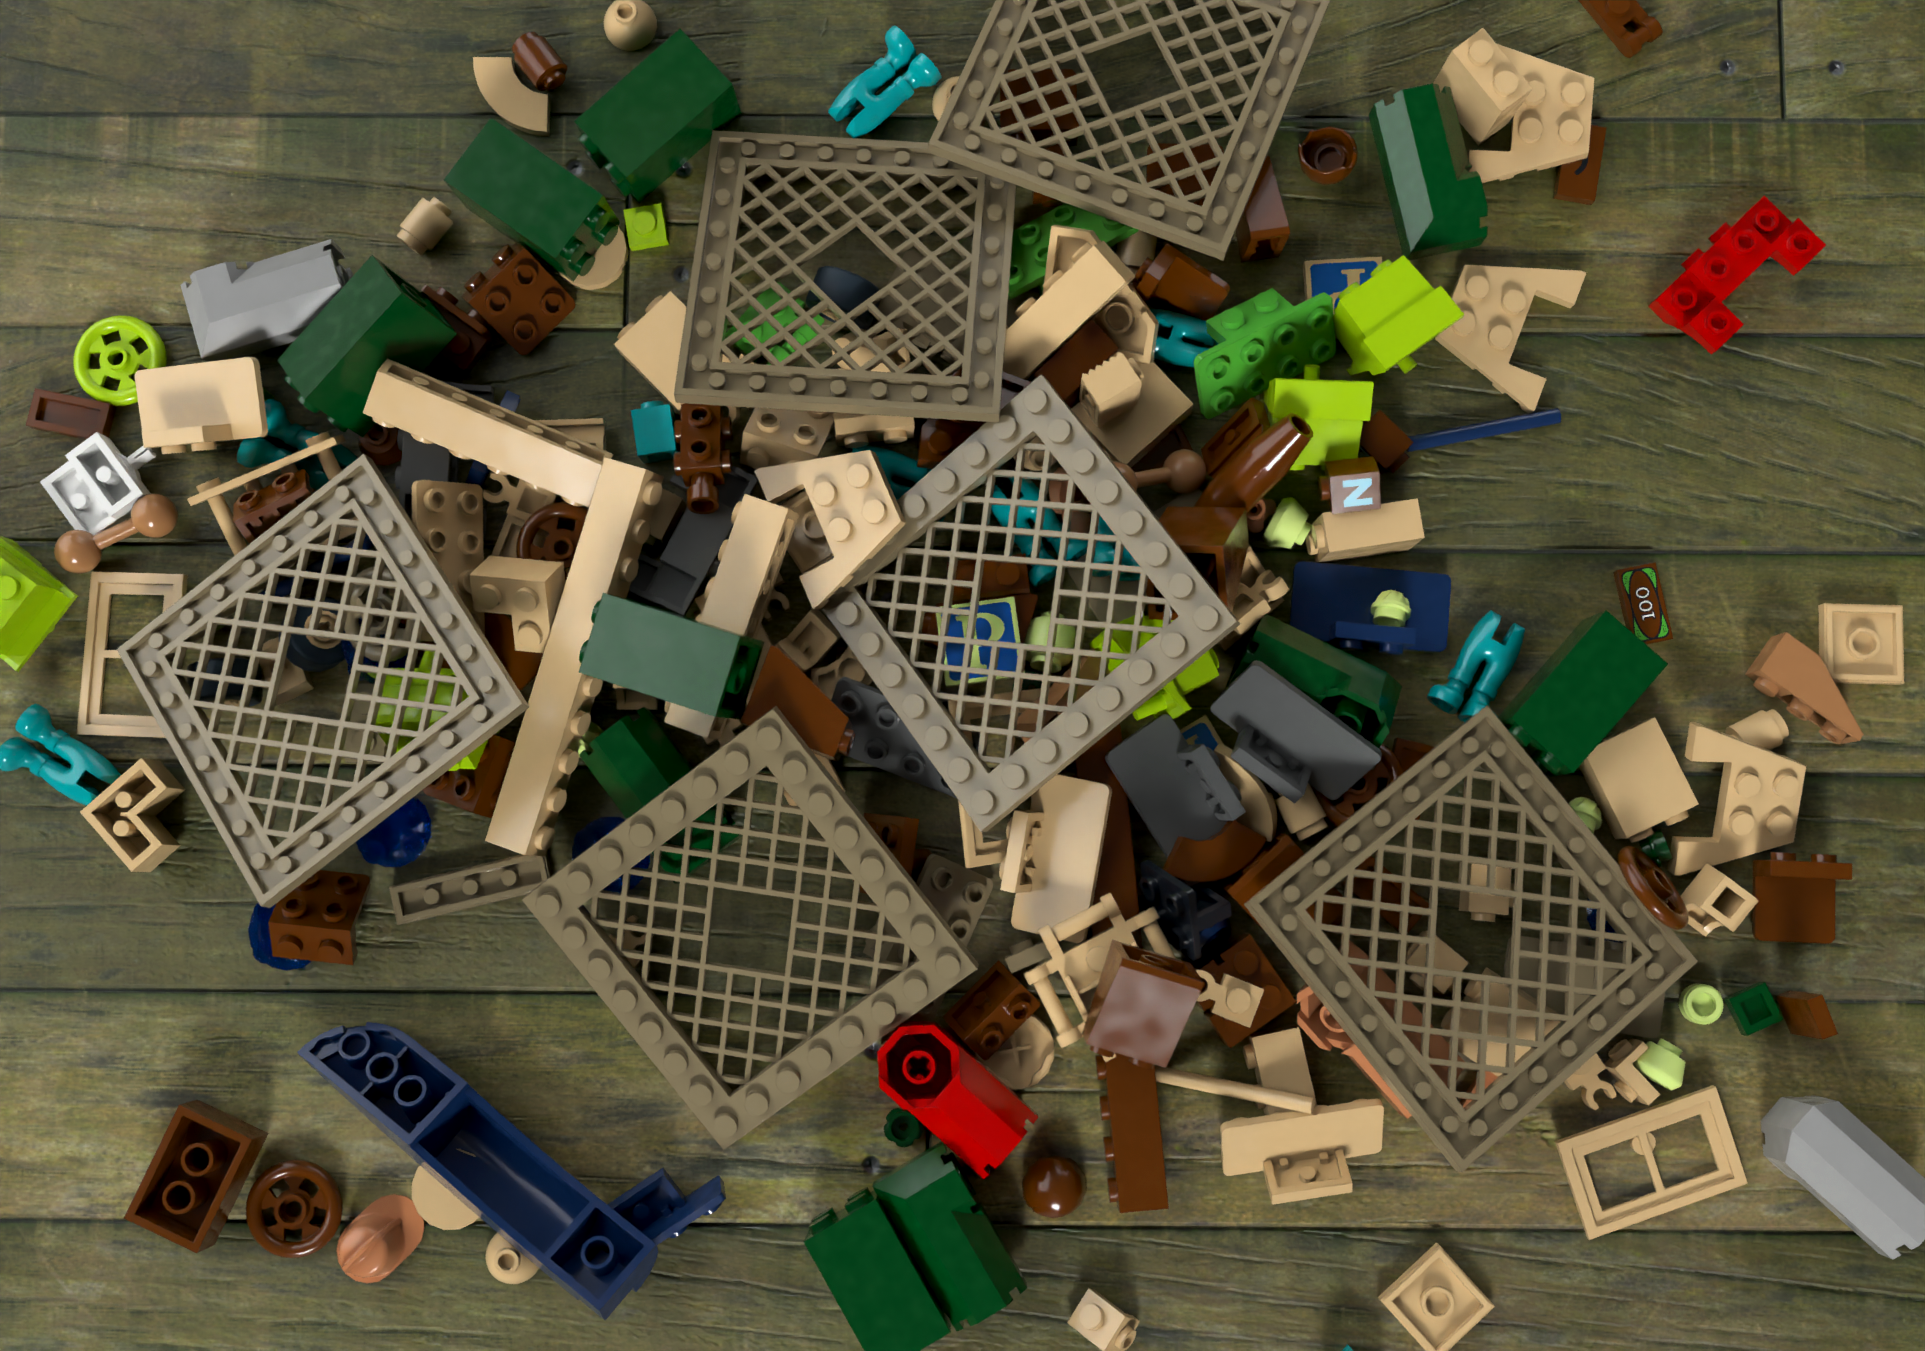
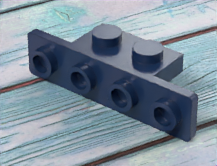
M661 1168L607 1205L658 1245L667 1238H675L682 1234L688 1225L700 1216H707L715 1212L726 1199L724 1181L720 1176H716L688 1196H685L666 1170Z

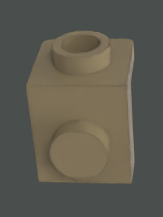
M1031 938L1010 946L1011 954L1004 957L1011 973L1046 958L1048 960L1052 959L1044 942L1041 941L1033 944ZM1054 972L1056 979H1061L1059 972Z

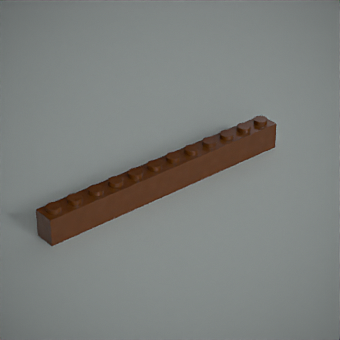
M1119 723L1074 760L1075 775L1069 776L1105 783L1112 789L1093 905L1101 902L1099 898L1110 892L1126 921L1139 914L1128 796L1105 761L1106 753L1122 742L1121 726ZM1109 917L1090 925L1091 934H1087L1086 940L1112 927L1113 925ZM1141 928L1131 933L1138 947L1143 949ZM1115 1053V1058L1107 1062L1104 1061L1102 1055H1096L1097 1079H1105L1106 1096H1099L1101 1120H1109L1110 1136L1103 1137L1105 1161H1113L1114 1177L1107 1178L1109 1202H1117V1208L1120 1213L1169 1209L1155 1066H1153V1069L1139 1067L1129 1061L1130 1057Z

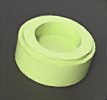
M1692 984L1682 991L1679 997V1009L1682 1015L1690 1022L1703 1025L1711 1024L1722 1014L1723 999L1718 990L1710 985Z

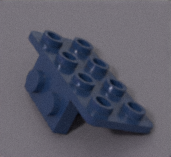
M1300 561L1293 569L1289 625L1323 642L1339 644V649L1362 651L1363 646L1379 647V652L1384 654H1403V650L1438 653L1447 647L1451 578L1446 574ZM1396 590L1408 599L1411 616L1406 620L1404 627L1375 625L1373 623L1374 616L1371 614V605L1381 592Z

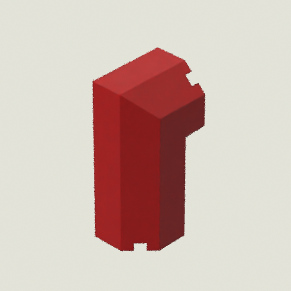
M904 1021L898 1025L877 1051L879 1088L903 1110H908L983 1179L989 1175V1167L987 1165L990 1164L996 1169L1027 1134L1028 1131L1023 1128L1026 1125L1025 1121L1028 1119L1034 1124L1038 1119V1114L936 1021Z

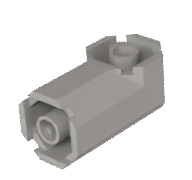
M332 239L258 262H246L248 269H237L236 262H223L194 271L190 275L192 284L190 285L184 281L181 284V289L201 359L210 362L242 358L294 342L353 277L350 267L345 269L338 261L345 258L342 249Z
M1816 1095L1781 1097L1762 1118L1761 1132L1765 1133V1144H1762L1763 1155L1788 1178L1797 1180L1878 1254L1893 1260L1901 1256L1896 1250L1900 1246L1905 1244L1912 1250L1922 1244L1925 1240V1178L1839 1101Z

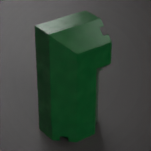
M1431 83L1403 89L1393 94L1394 102L1385 106L1384 99L1374 103L1369 113V119L1402 254L1410 261L1480 246L1488 235V226L1480 228V218L1488 216V205L1480 175L1477 171L1469 172L1472 165L1468 160L1451 88L1444 86L1440 92L1439 85Z
M1265 614L1252 628L1243 645L1240 658L1236 660L1225 687H1228L1253 661H1261L1373 745L1380 748L1390 732L1402 688L1390 674L1268 614Z
M646 707L637 710V713L640 715V718L632 721L629 715H627L597 736L589 744L594 750L593 752L583 750L579 755L626 819L693 769L651 711ZM717 804L696 820L715 823ZM724 808L722 824L734 825L733 818ZM693 827L691 847L712 850L714 830ZM685 828L666 841L665 844L684 846ZM721 832L719 852L725 850L743 835ZM662 851L660 865L665 872L681 874L683 854ZM690 855L688 875H692L709 862L711 858ZM673 881L674 884H680V882Z
M940 1141L874 1181L872 1187L957 1332L963 1329L965 1319H967L970 1326H973L1009 1305L1013 1301L1010 1292L1017 1287L1021 1294L1027 1289V1282L989 1219L981 1202L976 1205L972 1197L976 1195V1192L957 1158L952 1152L945 1156L944 1154L947 1152L948 1146Z

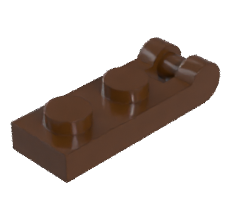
M1578 0L1618 50L1627 58H1631L1642 49L1641 45L1645 42L1651 43L1663 33L1660 23L1654 17L1648 16L1636 0ZM1631 23L1636 31L1633 33L1628 32L1625 26Z

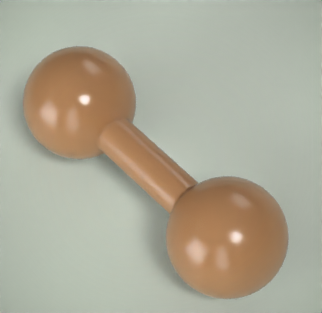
M1181 449L1171 453L1164 461L1162 468L1134 472L1125 463L1113 461L1135 491L1140 487L1166 483L1171 490L1177 493H1191L1200 488L1207 472L1202 457L1188 449Z
M154 493L146 494L133 504L130 519L94 536L84 530H71L64 533L55 544V559L64 570L70 573L83 574L90 572L99 564L102 557V549L138 532L152 538L163 537L169 534L177 524L178 512L176 506L166 496Z

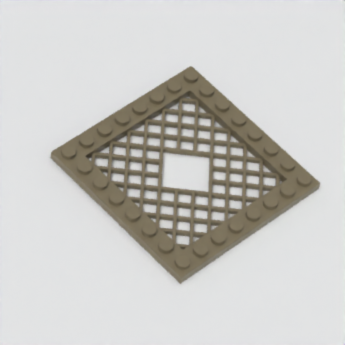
M996 0L928 143V153L1224 261L1324 19L1330 0H1209L1207 2L1193 0L1196 6L1182 11H1178L1173 0H1135V2L1121 7H1117L1114 0H1105L1110 11L1096 16H1092L1086 4L1093 0H1066L1058 4L1055 0H1047L1049 7L1038 11L1036 10L1041 0ZM1165 1L1171 15L1154 20L1147 7ZM1222 5L1226 6L1232 19L1215 24L1208 11ZM1079 6L1085 20L1067 25L1061 12ZM1140 10L1146 24L1129 29L1123 15ZM1238 11L1243 12V13H1246V14L1240 15V14L1238 13ZM1201 14L1207 28L1190 33L1183 19ZM1054 15L1060 29L1042 34L1036 21ZM1115 18L1121 33L1104 38L1098 24ZM1258 18L1262 19L1268 32L1251 37L1244 23ZM1176 22L1182 37L1165 42L1158 28ZM1030 25L1035 37L1023 41ZM1090 27L1096 42L1078 47L1072 33ZM1237 27L1243 41L1226 46L1220 32ZM1151 31L1181 90L1112 114L1083 55ZM1212 35L1219 49L1201 55L1195 41ZM1065 36L1071 51L1053 56L1047 42ZM1271 40L1263 59L1256 45ZM1187 44L1194 59L1176 64L1170 50ZM1040 45L1046 60L1028 66L1022 51ZM1248 48L1255 63L1238 68L1231 54ZM1016 57L1021 68L1008 73ZM1223 57L1230 72L1213 78L1206 63ZM1076 58L1082 73L1065 79L1058 64ZM1051 67L1057 82L1039 88L1033 73ZM1199 67L1206 81L1188 87L1181 72ZM1258 71L1250 90L1243 76ZM1026 77L1032 91L1014 97L1007 83ZM1235 79L1242 94L1225 100L1218 85ZM1087 80L1094 95L1076 101L1069 87ZM1001 88L1007 100L993 104ZM1062 89L1069 104L1050 110L1044 96ZM1210 89L1217 103L1200 109L1193 94ZM1185 98L1192 112L1174 118L1168 103ZM1037 99L1043 113L1025 119L1018 105ZM1245 102L1240 117L1236 121L1230 107ZM1098 103L1105 117L1087 124L1080 109ZM1160 107L1167 121L1149 128L1142 113ZM1011 108L1018 122L999 129L992 114ZM1222 111L1229 126L1211 131L1204 117ZM1073 112L1079 127L1062 133L1055 118ZM1135 116L1142 131L1124 137L1117 122ZM986 119L991 129L983 127ZM1197 120L1204 135L1186 141L1179 126ZM1048 121L1054 136L1036 142L1029 127ZM1109 125L1116 140L1098 146L1092 131ZM1171 129L1179 144L1161 150L1154 135ZM1022 130L1027 142L1007 135ZM1084 134L1091 149L1073 156L1066 141ZM1232 134L1223 154L1216 139ZM1147 139L1153 154L1135 160L1128 145ZM1209 143L1215 158L1198 164L1191 149ZM1059 144L1064 156L1048 151L1045 148ZM1121 148L1128 163L1110 169L1103 154ZM1183 152L1190 167L1172 173L1165 158ZM1095 157L1101 169L1081 162ZM1158 161L1165 176L1147 183L1140 167ZM1219 166L1211 186H1209L1203 171ZM1133 171L1138 183L1118 175ZM1195 175L1202 190L1184 196L1177 181ZM1169 184L1175 196L1155 189ZM1205 198L1202 206L1193 203Z
M712 130L674 389L676 403L999 423L1017 185L928 153V143ZM763 174H767L776 184L761 193L752 182ZM801 177H807L815 186L800 196L790 185ZM840 179H845L853 189L839 198L829 186ZM878 181H883L892 191L877 200L867 189ZM917 183L923 184L931 192L919 202H916L906 192ZM956 185L961 186L969 194L968 197L958 204H955L945 195L946 192ZM745 190H747L754 199L743 206ZM784 190L794 201L778 210L769 199ZM822 192L832 203L818 213L807 202ZM858 195H861L871 206L856 215L846 204ZM897 197H900L910 208L895 217L885 206ZM938 199L949 210L937 219H934L924 208ZM976 202L975 218L973 221L963 210ZM762 205L772 216L757 226L747 214ZM801 207L811 218L796 228L786 217ZM837 210H840L850 221L835 230L825 219ZM876 212H879L889 223L874 232L864 221ZM917 214L928 225L914 235L903 223ZM956 216L967 228L952 237L942 225ZM742 221L751 231L739 238ZM780 222L790 233L774 243L764 232ZM818 224L828 236L816 245H813L803 234ZM857 226L904 273L852 311L845 314L799 267ZM896 229L907 240L892 250L882 238ZM935 231L946 243L931 252L921 240ZM973 234L971 255L960 243ZM758 237L768 248L752 258L742 247ZM797 239L807 251L792 261L782 249ZM914 246L925 258L913 267H910L899 256ZM951 249H954L964 261L950 270L939 258ZM738 254L746 264L734 271ZM776 255L786 266L770 276L760 264ZM930 264H933L943 276L931 285H928L918 273ZM970 267L968 288L957 276ZM754 270L764 281L748 291L738 280ZM793 272L803 284L788 294L777 282ZM911 279L922 291L907 301L896 289ZM948 282H951L961 294L949 303H946L936 291ZM733 286L742 297L730 305ZM771 287L781 297V300L766 310L755 298ZM811 290L821 302L806 312L795 300ZM887 295H890L900 307L888 316H885L875 304ZM929 297L941 309L925 319L914 307ZM968 300L965 321L954 309ZM749 303L760 315L746 325H743L734 313ZM786 306H789L799 318L784 328L773 316ZM829 308L839 320L824 330L813 318ZM868 310L879 322L866 332H863L853 320ZM908 313L919 325L904 335L893 322ZM948 315L959 327L944 337L932 325ZM729 321L737 331L725 339L727 322ZM767 321L778 333L764 343H761L751 331ZM804 324H807L817 336L802 346L791 334ZM847 326L858 338L844 348H841L831 336ZM886 328L897 341L882 351L871 338ZM926 330L938 343L922 353L911 341ZM965 334L964 352L962 355L951 343ZM745 337L755 349L739 359L729 347ZM784 339L795 352L779 362L769 349ZM822 342H825L836 354L822 364H819L809 352ZM865 344L876 356L860 367L849 354ZM902 347H905L916 359L900 369L889 357ZM945 349L956 362L941 372L929 359ZM723 354L730 360L731 363L722 362ZM762 355L771 365L750 363ZM800 358H803L811 367H795L791 365ZM843 360L852 370L830 368ZM880 363H883L891 372L871 370ZM923 365L932 375L911 373ZM962 368V376H961V377H960V376H951V375H953L955 372H957L959 369Z
M1042 374L1000 410L999 423L986 422L897 500L906 524L872 559H867L853 573L854 577L844 587L840 586L829 598L830 601L822 608L981 832L989 831L1241 624ZM1038 435V437L1042 440L1044 444H1034L1029 442L1032 441ZM1026 450L1045 451L1042 472L1023 471ZM1017 454L1015 471L998 470ZM1052 455L1067 474L1050 473ZM996 477L1014 478L1011 499L993 498ZM1022 478L1041 480L1038 501L1020 500ZM987 480L985 497L968 496ZM1049 480L1068 481L1065 503L1047 501ZM1076 485L1091 505L1074 503ZM965 503L984 504L981 525L963 524ZM992 505L1010 506L1008 527L989 526ZM957 506L955 523L938 522ZM1019 506L1037 508L1035 529L1016 528ZM1045 508L1064 510L1062 531L1043 530ZM1073 510L1092 512L1089 533L1070 532ZM1100 516L1115 535L1097 534ZM936 529L953 530L951 551L933 550ZM962 531L980 532L977 553L959 552ZM927 532L925 549L908 548ZM988 533L1007 534L1004 555L985 554ZM1015 535L1033 536L1031 558L1012 556ZM1042 537L1061 538L1058 560L1039 558ZM1069 539L1088 540L1085 562L1066 561ZM1096 541L1116 542L1113 564L1094 563ZM1124 547L1139 566L1121 565ZM906 554L924 556L921 577L903 575ZM932 556L950 558L947 579L929 578ZM897 558L895 575L879 573ZM958 558L976 560L973 581L955 580ZM984 561L1057 567L1047 646L974 639ZM1065 567L1084 569L1082 591L1062 589ZM1093 570L1112 571L1110 593L1090 592ZM1120 572L1140 574L1138 596L1118 594ZM1148 578L1164 598L1146 597ZM877 580L894 581L891 602L874 601ZM902 582L920 583L917 605L900 603ZM868 583L865 597L860 589ZM928 584L946 586L943 607L925 606ZM954 586L972 588L970 610L952 608ZM1061 596L1081 598L1078 620L1059 618ZM1089 598L1109 600L1106 622L1086 620ZM1117 601L1137 603L1134 625L1114 623ZM1145 603L1165 605L1162 627L1142 626ZM873 607L890 609L888 627ZM899 610L916 611L913 633L896 631ZM1172 610H1174L1178 617L1171 622ZM924 612L942 614L940 635L922 634ZM950 615L969 616L966 638L948 636ZM1058 625L1077 626L1074 649L1055 647ZM1085 627L1105 629L1102 651L1082 649ZM1113 630L1133 632L1130 654L1110 652ZM1141 632L1157 634L1139 649ZM896 638L912 639L910 658ZM921 640L938 642L936 664L918 662ZM947 643L965 644L962 666L944 664ZM973 645L992 647L989 669L970 667ZM1000 648L1018 650L1016 672L997 670ZM1027 651L1046 652L1043 675L1024 673ZM1054 653L1073 655L1071 677L1051 676ZM1081 656L1101 658L1098 680L1079 678ZM1109 659L1125 660L1107 675ZM917 668L935 670L932 688ZM943 671L961 673L958 695L940 693ZM969 673L988 675L985 698L967 696ZM996 676L1015 678L1012 701L993 699ZM1023 679L1042 681L1039 703L1020 702ZM1050 682L1070 684L1067 707L1047 704ZM1078 685L1094 686L1076 701ZM940 699L957 701L955 720ZM966 702L984 704L981 726L963 724ZM992 705L1011 707L1008 729L989 727ZM1019 708L1038 710L1035 732L1016 730ZM1046 711L1062 712L1045 726ZM962 730L980 732L978 752ZM989 733L1007 735L1004 758L986 756ZM1015 736L1031 738L1014 752ZM985 762L998 763L999 765L991 771Z
M365 454L352 462L116 649L261 907L267 908L274 906L529 708L528 703L372 458ZM341 527L357 528L353 548L337 546ZM366 533L377 551L362 549ZM327 538H329L327 545H320ZM311 551L326 552L321 573L306 571ZM335 554L351 555L346 576L331 574ZM360 556L376 558L372 579L356 577ZM297 563L296 570L289 569ZM385 563L397 582L381 580ZM280 575L294 577L290 598L275 596ZM304 578L319 580L315 601L299 599ZM329 581L344 583L340 604L324 602ZM354 584L370 586L365 607L350 605ZM266 587L265 595L258 594ZM380 587L395 589L391 610L375 608ZM404 594L416 613L401 611ZM249 600L263 602L259 622L243 621ZM273 603L288 605L283 625L268 624ZM298 606L313 608L308 629L293 627ZM323 609L338 611L334 632L318 630ZM235 612L234 619H227V617ZM348 612L364 614L359 635L343 633ZM373 615L389 617L385 638L369 636ZM399 618L415 620L411 642L394 640ZM218 624L232 626L227 647L213 645ZM424 626L436 645L420 643ZM242 627L257 629L252 650L237 648ZM266 631L282 632L277 653L262 652ZM291 634L357 642L340 720L274 711ZM204 636L203 644L196 643ZM367 643L383 645L378 667L362 665ZM392 647L409 649L404 670L388 668ZM187 649L201 650L196 671L182 670ZM418 650L435 652L430 674L414 672ZM211 652L225 654L221 675L206 673ZM235 655L250 657L245 678L231 676ZM260 658L275 660L271 681L255 680ZM443 658L446 659L456 677L440 675ZM361 672L377 674L372 695L356 693ZM386 675L403 677L398 699L382 697ZM185 677L194 678L192 690ZM412 678L429 680L424 702L408 700ZM204 679L219 681L214 703L199 701ZM438 682L455 684L450 706L434 704ZM229 683L244 685L239 706L224 704ZM254 686L269 688L264 710L249 708ZM463 690H465L469 697L461 702ZM354 700L370 702L366 724L350 722ZM380 703L396 706L392 728L375 725ZM406 707L423 709L418 731L401 729ZM202 708L212 709L210 721ZM222 711L237 713L232 734L217 732ZM432 711L447 712L446 715L429 727ZM247 714L262 716L257 738L242 736ZM272 718L287 720L282 742L267 740ZM297 721L313 723L308 745L292 743ZM322 725L338 727L334 749L318 747ZM348 728L364 731L359 753L343 751ZM374 732L390 734L385 757L369 754ZM400 736L415 738L396 753ZM221 740L231 741L228 752ZM240 743L256 745L251 767L236 765ZM265 746L281 748L276 770L261 768ZM291 750L306 752L301 774L286 772ZM316 753L332 756L327 778L311 776ZM342 757L358 759L353 782L337 780ZM367 761L383 763L364 778ZM239 772L249 773L247 785ZM259 775L274 777L269 799L254 797ZM284 778L300 781L295 803L279 801ZM310 782L326 784L321 807L305 805ZM335 786L350 788L332 802ZM257 804L268 805L265 817ZM278 807L293 809L288 832L273 830ZM303 811L318 813L300 827ZM276 837H282L286 839L279 843Z
M1488 705L1474 714L1244 903L1252 916L1456 1172L1465 1171L1698 962L1672 929L1656 919L1641 903L1625 880L1617 862L1516 739L1508 732L1507 728ZM1480 765L1485 772L1473 770ZM1464 778L1463 798L1444 795ZM1473 778L1492 781L1491 801L1471 799ZM1500 791L1511 804L1499 803ZM1443 802L1463 805L1461 826L1442 823ZM1435 803L1434 822L1415 820L1416 817ZM1471 806L1490 809L1489 830L1470 827ZM1499 810L1518 813L1517 834L1498 831ZM1526 823L1537 836L1525 835ZM1405 827L1404 847L1385 844ZM1414 827L1433 829L1432 851L1412 848ZM1442 831L1461 833L1460 854L1440 852ZM1469 835L1489 837L1488 858L1468 856ZM1497 838L1516 841L1515 862L1496 860ZM1525 842L1544 845L1543 866L1524 863ZM1375 852L1374 872L1355 869ZM1384 852L1404 854L1402 876L1382 873ZM1552 854L1564 869L1552 867ZM1412 855L1432 858L1430 879L1411 877ZM1440 859L1459 862L1458 883L1439 881ZM1468 863L1487 865L1486 887L1467 885ZM1496 867L1515 869L1514 891L1495 888ZM1524 871L1543 873L1542 895L1523 892ZM1551 874L1570 877L1569 898L1550 896ZM1345 877L1344 897L1324 895ZM1354 877L1374 879L1372 901L1352 898ZM1382 880L1402 883L1401 905L1381 902ZM1410 884L1430 887L1429 908L1409 906ZM1579 887L1590 901L1578 899ZM1438 888L1514 898L1510 978L1434 968ZM1522 899L1541 902L1540 923L1521 921ZM1315 902L1313 920L1306 909ZM1323 902L1343 904L1342 926L1322 924ZM1550 903L1569 905L1568 927L1549 925ZM1352 906L1372 908L1370 930L1350 928ZM1578 907L1597 909L1596 931L1577 928ZM1380 909L1400 912L1399 934L1379 931ZM1408 913L1428 916L1427 938L1407 935ZM1605 919L1616 933L1605 932ZM1521 928L1540 930L1539 952L1520 950ZM1323 931L1341 933L1340 953ZM1549 932L1568 934L1567 956L1548 954ZM1350 935L1370 937L1369 959L1348 957ZM1577 935L1595 938V960L1576 957ZM1378 938L1398 941L1397 963L1377 961ZM1604 939L1623 941L1622 963L1604 961ZM1407 942L1426 945L1425 967L1405 964ZM1520 957L1539 959L1538 982L1519 979ZM1548 961L1567 963L1566 985L1547 983ZM1349 964L1368 967L1367 986ZM1576 964L1594 967V989L1575 987ZM1376 968L1396 970L1395 993L1375 990ZM1603 968L1619 970L1603 984ZM1405 972L1425 974L1424 997L1404 994ZM1433 975L1453 978L1452 1000L1432 998ZM1462 979L1481 981L1480 1004L1461 1001ZM1490 983L1509 985L1508 1007L1489 1005ZM1518 986L1537 989L1536 1011L1517 1009ZM1546 990L1565 992L1564 1015L1545 1012ZM1574 993L1590 995L1588 999L1574 1010ZM1376 998L1395 1000L1393 1019ZM1403 1001L1423 1003L1422 1026L1402 1024ZM1432 1005L1451 1007L1450 1030L1430 1027ZM1460 1008L1480 1011L1479 1034L1459 1031ZM1488 1012L1508 1014L1507 1037L1487 1035ZM1517 1016L1536 1018L1535 1041L1516 1038ZM1545 1019L1562 1021L1544 1037ZM1403 1031L1421 1033L1420 1052ZM1430 1034L1450 1037L1449 1060L1429 1058ZM1458 1038L1478 1040L1477 1063L1457 1061ZM1487 1042L1507 1044L1505 1067L1486 1065ZM1515 1045L1532 1047L1515 1062ZM1429 1064L1448 1067L1447 1086ZM1457 1068L1477 1070L1475 1094L1456 1091ZM1485 1071L1502 1073L1485 1089ZM1456 1098L1472 1101L1463 1107Z
M777 706L757 719L522 899L723 1150L978 969L979 965ZM767 766L773 774L761 773L759 771ZM749 780L747 799L727 796ZM756 780L778 783L776 803L754 800ZM784 789L798 806L783 804ZM717 804L715 823L696 820ZM724 804L746 807L744 827L722 824ZM753 808L775 811L772 831L751 828ZM781 812L803 815L801 835L779 832ZM809 822L814 825L824 839L808 837ZM693 827L714 830L712 850L691 847ZM685 828L684 846L665 844L666 841ZM721 832L743 835L741 855L719 852ZM750 836L771 839L769 859L748 856ZM778 840L800 843L798 863L776 860ZM807 844L829 848L827 867L805 864ZM654 851L652 869L633 867ZM662 851L683 854L681 874L660 871ZM835 853L849 871L833 869ZM690 855L711 858L709 878L688 875ZM718 860L740 863L738 882L716 879ZM747 864L768 867L766 887L745 884ZM775 868L797 871L795 891L773 888ZM804 872L825 875L823 895L801 892ZM623 875L621 893L603 890ZM631 875L651 877L650 897L629 894ZM832 877L854 880L852 900L830 896ZM659 879L680 882L678 901L657 898ZM687 883L708 886L706 906L685 903ZM860 885L874 903L858 901ZM715 887L794 899L785 973L707 961ZM592 898L590 914L583 904ZM600 898L620 901L619 920L598 917ZM800 900L822 903L820 923L798 920ZM628 902L649 905L647 924L626 921ZM829 904L851 908L849 927L827 924ZM656 906L677 909L675 929L654 926ZM857 909L880 912L877 931L855 928ZM684 911L705 914L703 933L682 930ZM885 917L899 935L884 933ZM601 926L618 928L616 945ZM797 928L819 931L817 950L795 947ZM625 929L646 933L644 952L623 949ZM826 932L847 935L845 955L823 951ZM653 934L674 937L672 956L651 953ZM854 936L876 940L874 959L852 956ZM681 938L702 941L700 960L679 957ZM882 941L905 944L902 963L880 960ZM910 950H912L917 959L909 964ZM794 955L816 958L814 977L792 974ZM626 957L643 960L642 976L638 974ZM822 960L844 963L842 982L820 979ZM650 961L671 964L669 983L648 980ZM851 964L873 967L870 986L848 983ZM678 965L699 968L697 987L676 984ZM879 968L899 971L877 987ZM706 970L727 973L725 992L704 988ZM734 974L756 977L754 996L732 993ZM763 978L784 981L782 1000L761 997ZM791 983L812 986L810 1005L789 1002ZM819 987L841 990L839 1009L817 1006ZM651 989L668 991L667 1008ZM847 991L867 994L845 1010ZM675 992L696 996L695 1014L674 1011ZM703 997L724 1000L722 1019L702 1016ZM731 1001L753 1004L751 1023L729 1020ZM759 1006L781 1009L779 1027L757 1024ZM788 1010L809 1013L807 1032L786 1029ZM816 1014L835 1017L814 1032ZM676 1020L693 1023L692 1040ZM700 1024L722 1027L720 1045L699 1042ZM728 1028L750 1031L748 1050L726 1047ZM756 1032L778 1036L776 1054L754 1051ZM784 1037L803 1040L783 1054ZM701 1051L719 1054L717 1071ZM725 1055L747 1058L745 1077L724 1073ZM753 1059L772 1062L751 1077ZM727 1083L740 1084V1086L732 1091Z

